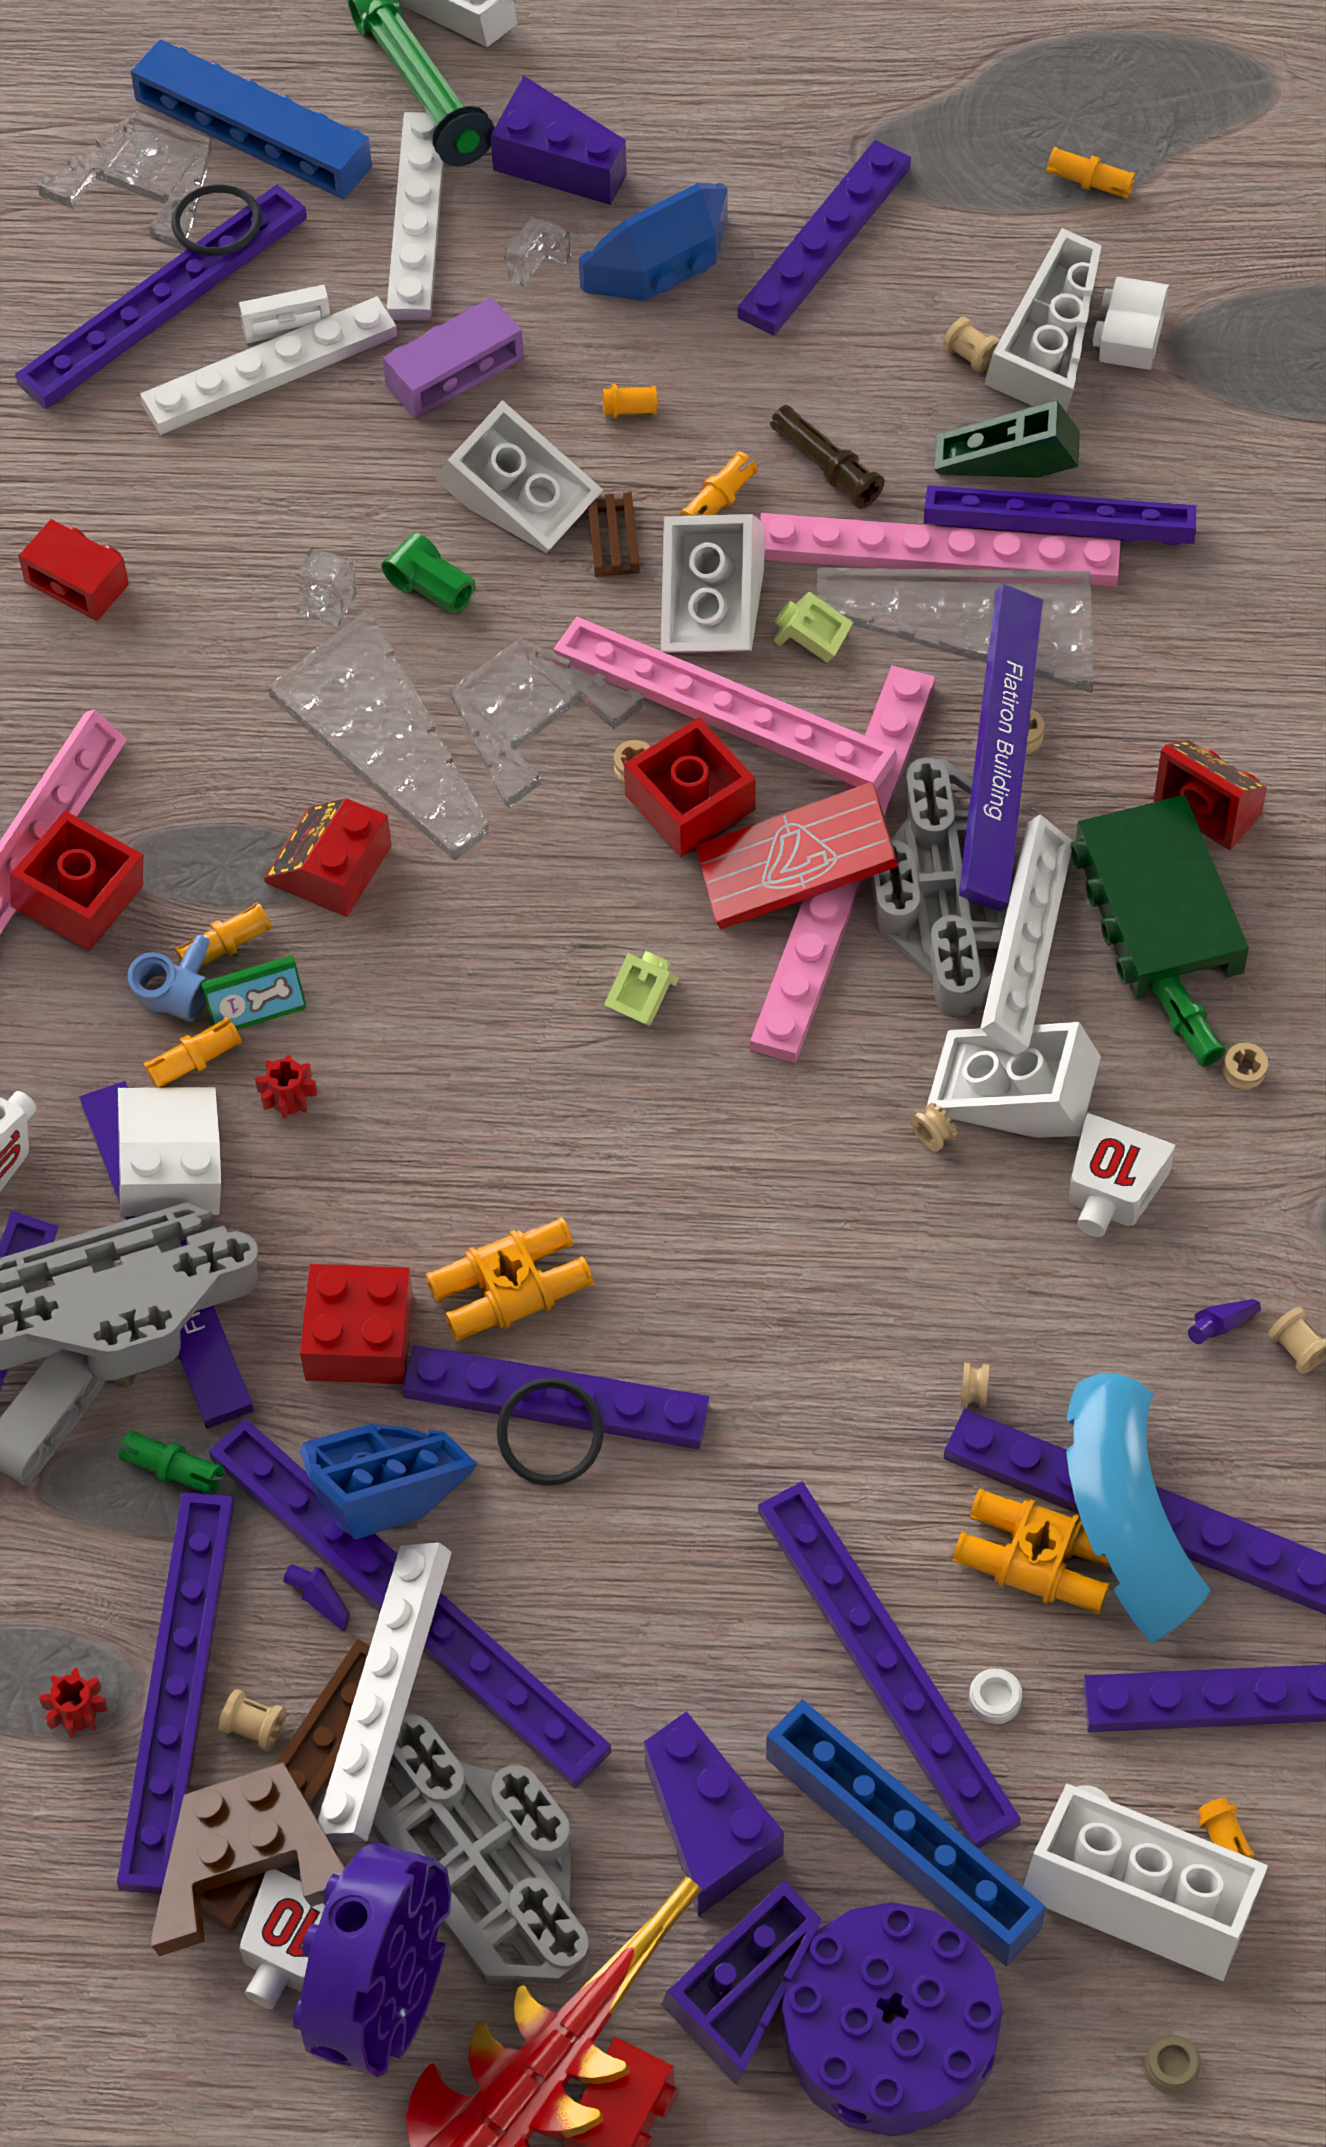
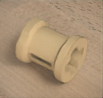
M961 317L947 331L943 340V349L949 354L957 353L971 362L973 370L983 373L989 368L992 354L1000 339L994 335L989 337L972 327L973 322L970 319Z
M1299 1306L1287 1312L1271 1327L1268 1332V1338L1273 1343L1280 1342L1297 1361L1296 1369L1300 1374H1305L1326 1359V1338L1323 1339L1306 1320L1307 1312Z
M235 1689L229 1696L221 1713L218 1730L220 1733L228 1736L233 1732L258 1742L259 1749L269 1752L281 1734L286 1719V1708L280 1705H275L273 1708L246 1698L244 1691Z

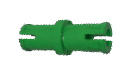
M1179 976L1156 981L1151 987V992L1157 997L1170 1017L1169 1026L1174 1034L1183 1037L1196 1057L1197 1063L1202 1067L1209 1066L1218 1061L1225 1054L1226 1048L1220 1043L1207 1023V1012L1203 1006L1194 1003L1181 983Z
M130 1430L122 1440L121 1444L130 1448L128 1451L123 1448L119 1449V1460L156 1473L157 1479L162 1482L172 1483L176 1481L209 1495H214L221 1482L214 1480L213 1477H223V1466L212 1464L186 1453L184 1446L176 1443L165 1445L134 1430Z

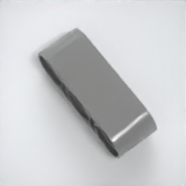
M62 1349L48 1356L1 1416L0 1472L22 1485L32 1482L97 1398L106 1380L92 1374L88 1368L86 1355Z

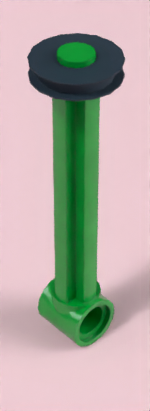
M347 0L352 20L361 35L371 33L436 125L432 144L440 159L448 165L457 167L469 165L480 159L491 147L490 135L495 128L493 121L480 107L463 106L402 19L399 0Z

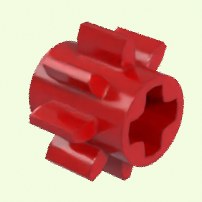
M288 1054L285 1058L274 1062L267 1060L265 1062L267 1068L266 1076L255 1078L257 1092L262 1094L261 1102L263 1109L268 1110L273 1107L281 1113L282 1118H286L288 1114L298 1111L307 1112V1096L313 1097L318 1093L316 1081L311 1079L310 1064L307 1062L300 1066Z
M73 1668L71 1675H65L60 1678L52 1675L50 1678L53 1685L50 1694L39 1695L42 1708L51 1710L45 1717L50 1730L61 1724L67 1730L69 1738H74L76 1731L86 1728L95 1731L97 1729L94 1722L96 1712H105L108 1708L105 1698L96 1696L102 1689L99 1679L93 1677L86 1682L80 1677L78 1668ZM73 1700L75 1703L79 1705L74 1706L72 1703L68 1701Z

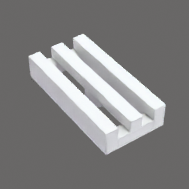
M325 285L239 302L242 327L247 344L279 337L330 316Z

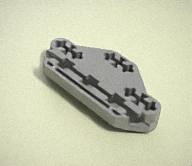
M921 758L911 763L907 769L905 793L907 819L891 840L898 867L871 876L870 887L878 931L933 981L938 1008L944 1014L951 1017H963L969 1015L978 1006H981L988 997L993 973L986 978L983 959H978L977 950L999 948L1008 905L1001 912L983 905L985 921H977L974 903H969L968 899L959 896L964 848L959 847L958 838H966L969 810H959L957 795L951 792L950 784H955L971 794L973 780L946 759ZM925 790H929V794L932 796L934 825H931L929 819H927L928 805L925 798ZM890 872H894L896 878H898L897 893L900 900V909H896L894 903H892L893 888L892 881H890ZM949 943H954L958 947L957 972L960 986H956V982L952 979L953 963L952 957H950ZM997 957L992 958L993 971Z
M186 1202L0 1258V1370L53 1355L62 1349L87 1355L89 1370L93 1375L104 1380H116L165 1365L179 1355L181 1348L180 1330L197 1310L243 1297L255 1289L258 1282L257 1243L252 1237L236 1230L228 1233L225 1226L212 1227L211 1211ZM187 1240V1245L182 1247L180 1241ZM120 1260L121 1265L116 1267L114 1261ZM53 1280L54 1286L48 1287L47 1281Z
M415 1714L404 1715L390 1761L392 1767L388 1769L386 1775L403 1799L395 1804L390 1796L380 1795L371 1828L385 1845L436 1859L418 1834L412 1838L408 1832L430 1817L434 1823L427 1827V1832L445 1855L439 1862L447 1868L450 1887L453 1888L471 1874L474 1876L476 1881L470 1884L469 1888L488 1915L481 1920L461 1892L454 1895L451 1891L450 1915L441 1923L487 1985L516 1988L515 1979L558 1984L561 1986L580 1980L589 1969L590 1950L588 1935L571 1911V1835L569 1821L565 1813L536 1775L528 1768L520 1765H509L497 1773L460 1762L425 1718ZM408 1742L414 1747L421 1745L422 1756L430 1770L434 1767L435 1777L442 1786L448 1787L451 1785V1788L446 1791L440 1786L433 1788L430 1771L424 1763L420 1765L419 1756L409 1745L403 1747V1745ZM514 1793L518 1798L525 1795L526 1808L529 1814L525 1816L524 1808L515 1797L507 1799V1795ZM537 1818L543 1833L548 1838L556 1836L555 1841L550 1843L546 1838L538 1840L537 1828L534 1822ZM531 1904L536 1910L543 1907L546 1925L552 1933L557 1932V1940L565 1950H575L574 1956L568 1957L564 1952L556 1955L554 1937L547 1928L543 1931L542 1921L533 1910L525 1912L526 1906ZM516 1933L520 1939L512 1943V1945L526 1965H514L504 1950L497 1953L494 1947Z

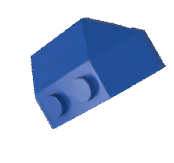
M696 183L624 220L603 237L593 251H586L578 258L580 288L585 293L645 301L659 293L669 291L674 285L695 274L705 272L717 262L728 218L727 187L723 183H717L716 185Z
M367 1424L306 1441L300 1448L308 1478L321 1507L336 1520L341 1530L350 1534L355 1540L420 1520L467 1478L478 1464L444 1431L429 1430L427 1434L407 1427Z

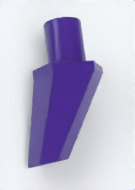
M1254 1299L1207 1307L1195 1313L1196 1323L1188 1329L1190 1340L1195 1344H1202L1208 1338L1226 1334L1229 1330L1261 1311L1260 1302Z
M291 1564L284 1575L283 1582L303 1591L302 1600L307 1601L339 1629L345 1631L350 1613L322 1568L315 1567L313 1572Z

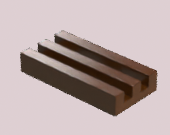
M632 492L623 493L622 499H614V494H605V500L597 501L595 499L588 507L595 577L640 573ZM616 511H624L630 563H621ZM607 512L612 564L603 565L598 520V513Z

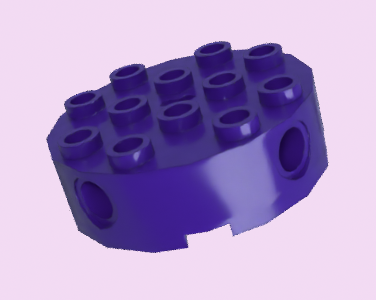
M375 1842L361 1848L342 1871L341 1875L332 1874L326 1884L323 1897L325 1907L319 1925L312 1924L309 1927L303 1942L302 1953L304 1957L308 1958L301 1999L296 2006L293 2016V2027L301 2031L305 2051L313 2057L379 2077L388 2071L390 2056L401 2059L411 2045L428 2009L441 1970L446 1947L445 1943L436 1941L439 1924L450 1915L451 1887L447 1868L437 1859Z
M890 1902L850 1909L816 1931L792 1980L787 1981L782 2004L781 2027L789 2064L813 2104L849 2128L895 2136L917 2132V2128L934 2126L944 2118L949 2119L969 2106L992 2072L1003 2008L994 1968L970 1934L935 1911ZM890 2013H894L900 2017H896L892 2024L883 2021V2016L887 2017Z

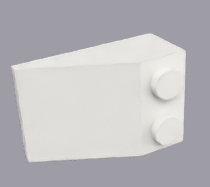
M503 400L452 454L435 478L438 483L469 510L545 553H548L603 491L599 485Z
M753 514L664 517L661 617L662 652L752 651L764 573L765 524Z
M1080 1022L1034 1025L1029 1048L1016 1056L980 1028L948 1030L927 1105L932 1102L936 1103L937 1106H941L942 1111L945 1110L947 1112L944 1116L945 1118L950 1116L953 1120L1034 1138L1081 1136L1101 1056Z
M215 1087L118 1088L120 1216H142L186 1202L211 1211L212 1215H219L221 1166Z

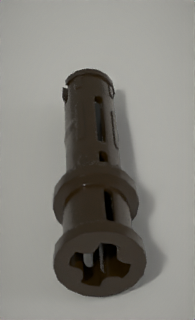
M789 405L780 407L773 414L772 419L774 421L770 422V427L786 438L808 459L818 465L824 471V477L828 484L833 487H840L850 495L851 503L859 509L866 508L878 498L884 488V477L877 472H870L861 465L858 455L851 450H841Z

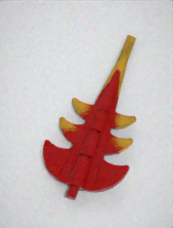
M685 1876L652 1918L557 2013L538 2004L525 1986L518 1987L514 2001V2017L521 2035L527 2042L520 2050L504 2047L493 2038L490 2028L484 2021L478 2022L470 2040L468 2057L472 2075L480 2087V2090L474 2096H466L453 2091L444 2082L439 2068L433 2063L429 2064L420 2075L411 2093L406 2114L408 2141L411 2147H530L528 2140L534 2132L547 2137L568 2138L585 2133L600 2124L604 2118L600 2111L574 2102L569 2098L565 2085L570 2077L585 2083L602 2084L613 2082L630 2073L629 2066L623 2060L603 2053L596 2047L594 2041L667 1932L702 1889L693 1880Z

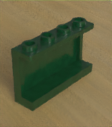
M1186 795L1078 821L1076 840L1070 843L1072 860L1077 869L1083 868L1087 877L1085 881L1087 898L1092 907L1098 906L1102 915L1100 926L1104 941L1107 946L1114 945L1118 956L1116 957V969L1119 979L1123 985L1129 984L1135 999L1145 997L1146 986L1151 982L1221 965L1226 978L1244 974L1249 947Z

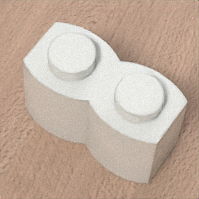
M1117 276L1113 289L1105 288L1101 315H1106L1105 322L1097 321L1093 337V347L1100 348L1099 362L1148 370L1152 369L1164 321L1169 284Z

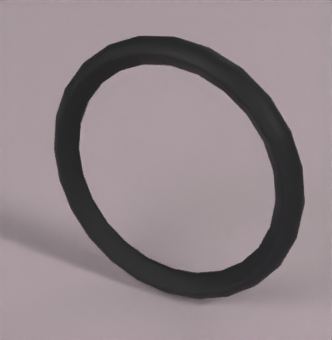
M212 184L191 191L179 201L172 213L171 227L176 239L188 250L206 256H222L241 250L253 241L262 225V212L255 198L247 191L236 186ZM211 193L233 194L243 199L249 205L253 213V223L248 233L239 241L223 247H205L192 242L182 232L180 218L183 210L189 203L203 195Z
M559 1378L537 1379L517 1389L505 1402L497 1425L498 1445L502 1457L509 1467L520 1477L532 1483L546 1486L561 1485L575 1480L585 1473L595 1462L601 1450L604 1436L603 1419L591 1395L580 1386ZM547 1388L561 1389L575 1395L583 1402L593 1422V1438L587 1455L571 1470L555 1475L535 1473L523 1466L511 1451L507 1433L509 1418L521 1399L532 1392Z

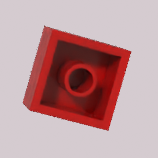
M700 717L624 763L625 796L680 857L695 849L696 845L706 842L756 810V778Z
M64 810L11 872V907L90 951L143 887L144 854Z
M309 1264L300 1357L306 1381L404 1384L413 1304L410 1268Z

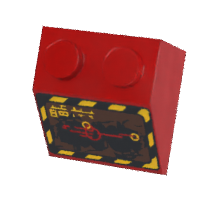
M1186 740L1166 744L1161 749L1153 802L1186 795L1201 833L1231 851L1262 814L1267 787L1262 785L1252 774L1241 772L1221 760L1214 751L1201 748L1192 741Z
M348 798L309 807L265 875V883L348 917L392 846L388 815Z

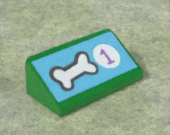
M293 956L280 958L201 983L206 1010L212 1026L228 1016L238 1030L306 1008L305 997Z

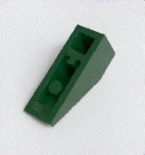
M1058 400L937 434L934 470L939 475L1043 477L1079 467L1080 431Z

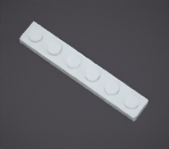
M404 112L387 299V312L392 320L431 321L444 162L440 159L439 154L435 152L432 144L436 125L427 113Z
M378 296L140 393L141 402L157 431L162 435L398 337L397 326Z
M1041 814L1027 822L980 1028L1014 1056L1027 1050L1030 1045L1071 855L1070 843L1073 841Z
M439 1542L400 1546L318 1819L320 1826L331 1843L367 1842L452 1553Z

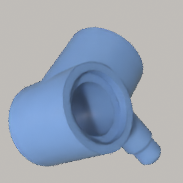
M201 934L197 935L193 944L189 945L179 966L174 965L165 955L156 952L142 954L132 962L128 970V983L138 1001L146 1010L153 1013H168L189 1023L198 1017L205 1004L201 983L209 979L197 974L207 954L206 950L210 944L209 938ZM166 976V981L160 988L156 990L145 989L151 978Z

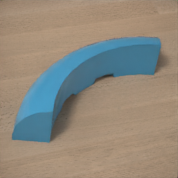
M1100 1373L1078 1382L1071 1396L1067 1422L1074 1425V1444L1066 1451L1069 1476L1075 1502L1091 1547L1096 1556L1102 1555L1107 1558L1120 1582V1585L1114 1589L1115 1594L1133 1622L1151 1644L1173 1631L1189 1618L1204 1602L1211 1589L1198 1574L1177 1540L1154 1484L1149 1463L1146 1435L1147 1417L1154 1394L1139 1381L1122 1374Z

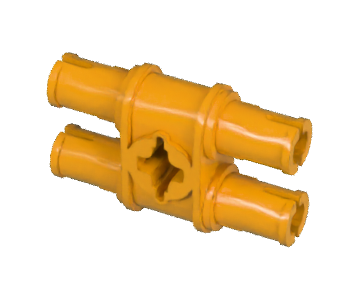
M562 1217L525 1233H522L520 1230H512L509 1232V1236L478 1249L471 1247L468 1249V1252L464 1253L465 1258L425 1274L428 1288L436 1303L475 1286L478 1289L483 1288L484 1298L445 1313L448 1328L456 1342L494 1326H497L499 1329L510 1328V1323L541 1310L548 1312L551 1310V1307L555 1306L556 1300L594 1285L591 1270L583 1256L546 1272H542L540 1269L536 1270L535 1261L573 1246L572 1235Z
M979 1488L971 1508L970 1519L1012 1533L1013 1542L1012 1544L1007 1543L1006 1547L962 1531L953 1553L952 1562L994 1576V1582L998 1583L999 1587L1004 1588L1005 1585L1039 1596L1043 1598L1042 1602L1046 1604L1049 1602L1054 1603L1055 1599L1099 1615L1109 1590V1584L1066 1569L1067 1564L1065 1560L1066 1558L1071 1559L1073 1555L1111 1568L1106 1557L1095 1555L1080 1516L1074 1515L1072 1518L1036 1505V1500L1030 1499V1501L1024 1500L1022 1504ZM1043 1541H1046L1045 1549L1033 1561V1553L1037 1550V1547L1041 1546Z

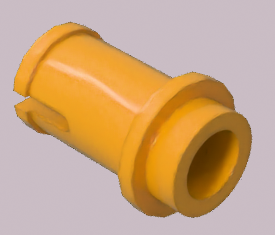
M611 384V388H603L602 390L603 415H612V419H617L618 415L657 414L656 386L617 388L616 384Z
M1227 1797L1213 1800L1198 1809L1201 1817L1198 1820V1825L1201 1829L1206 1828L1212 1843L1251 1859L1255 1858V1853L1251 1850L1235 1816L1239 1810L1235 1804L1230 1805Z

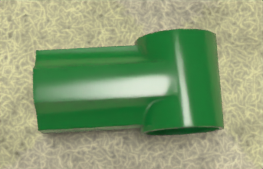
M412 533L381 564L383 574L398 590L409 593L414 589L449 613H460L469 604L470 598L476 590L475 580L442 559L436 546L419 533Z

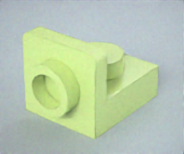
M808 592L796 604L790 600L781 610L775 620V623L780 628L772 641L781 646L791 637L828 663L836 655L853 622L817 596Z
M645 951L641 959L628 953L604 1005L650 1027L669 985L676 986L679 977L668 971L671 962Z

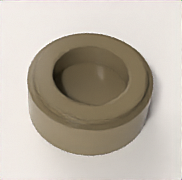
M1162 2036L1155 2040L1147 2051L1144 2064L1145 2073L1149 2082L1159 2091L1167 2094L1183 2093L1189 2090L1198 2078L1201 2068L1200 2054L1195 2045L1182 2036Z

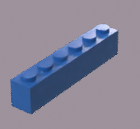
M159 39L130 71L135 101L343 200L372 167L369 137L359 130L339 124L321 112H314L293 102L287 96L278 95L259 86L253 80L235 75L217 63H210L189 53L183 47L174 46Z
M801 1699L766 1735V1759L1006 1967L1042 1929L1046 1907L806 1701Z

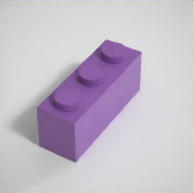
M491 297L478 305L467 308L457 317L442 325L431 328L423 336L405 346L395 348L390 354L383 357L386 387L408 412L417 419L523 359L522 329Z

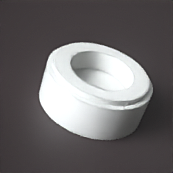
M994 1668L985 1670L974 1678L970 1686L969 1704L977 1718L989 1724H1003L1012 1720L1019 1712L1022 1701V1688L1013 1674L1003 1669Z

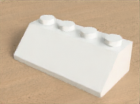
M1066 1783L1033 1853L1023 1888L1047 1909L1224 1981L1268 1865Z

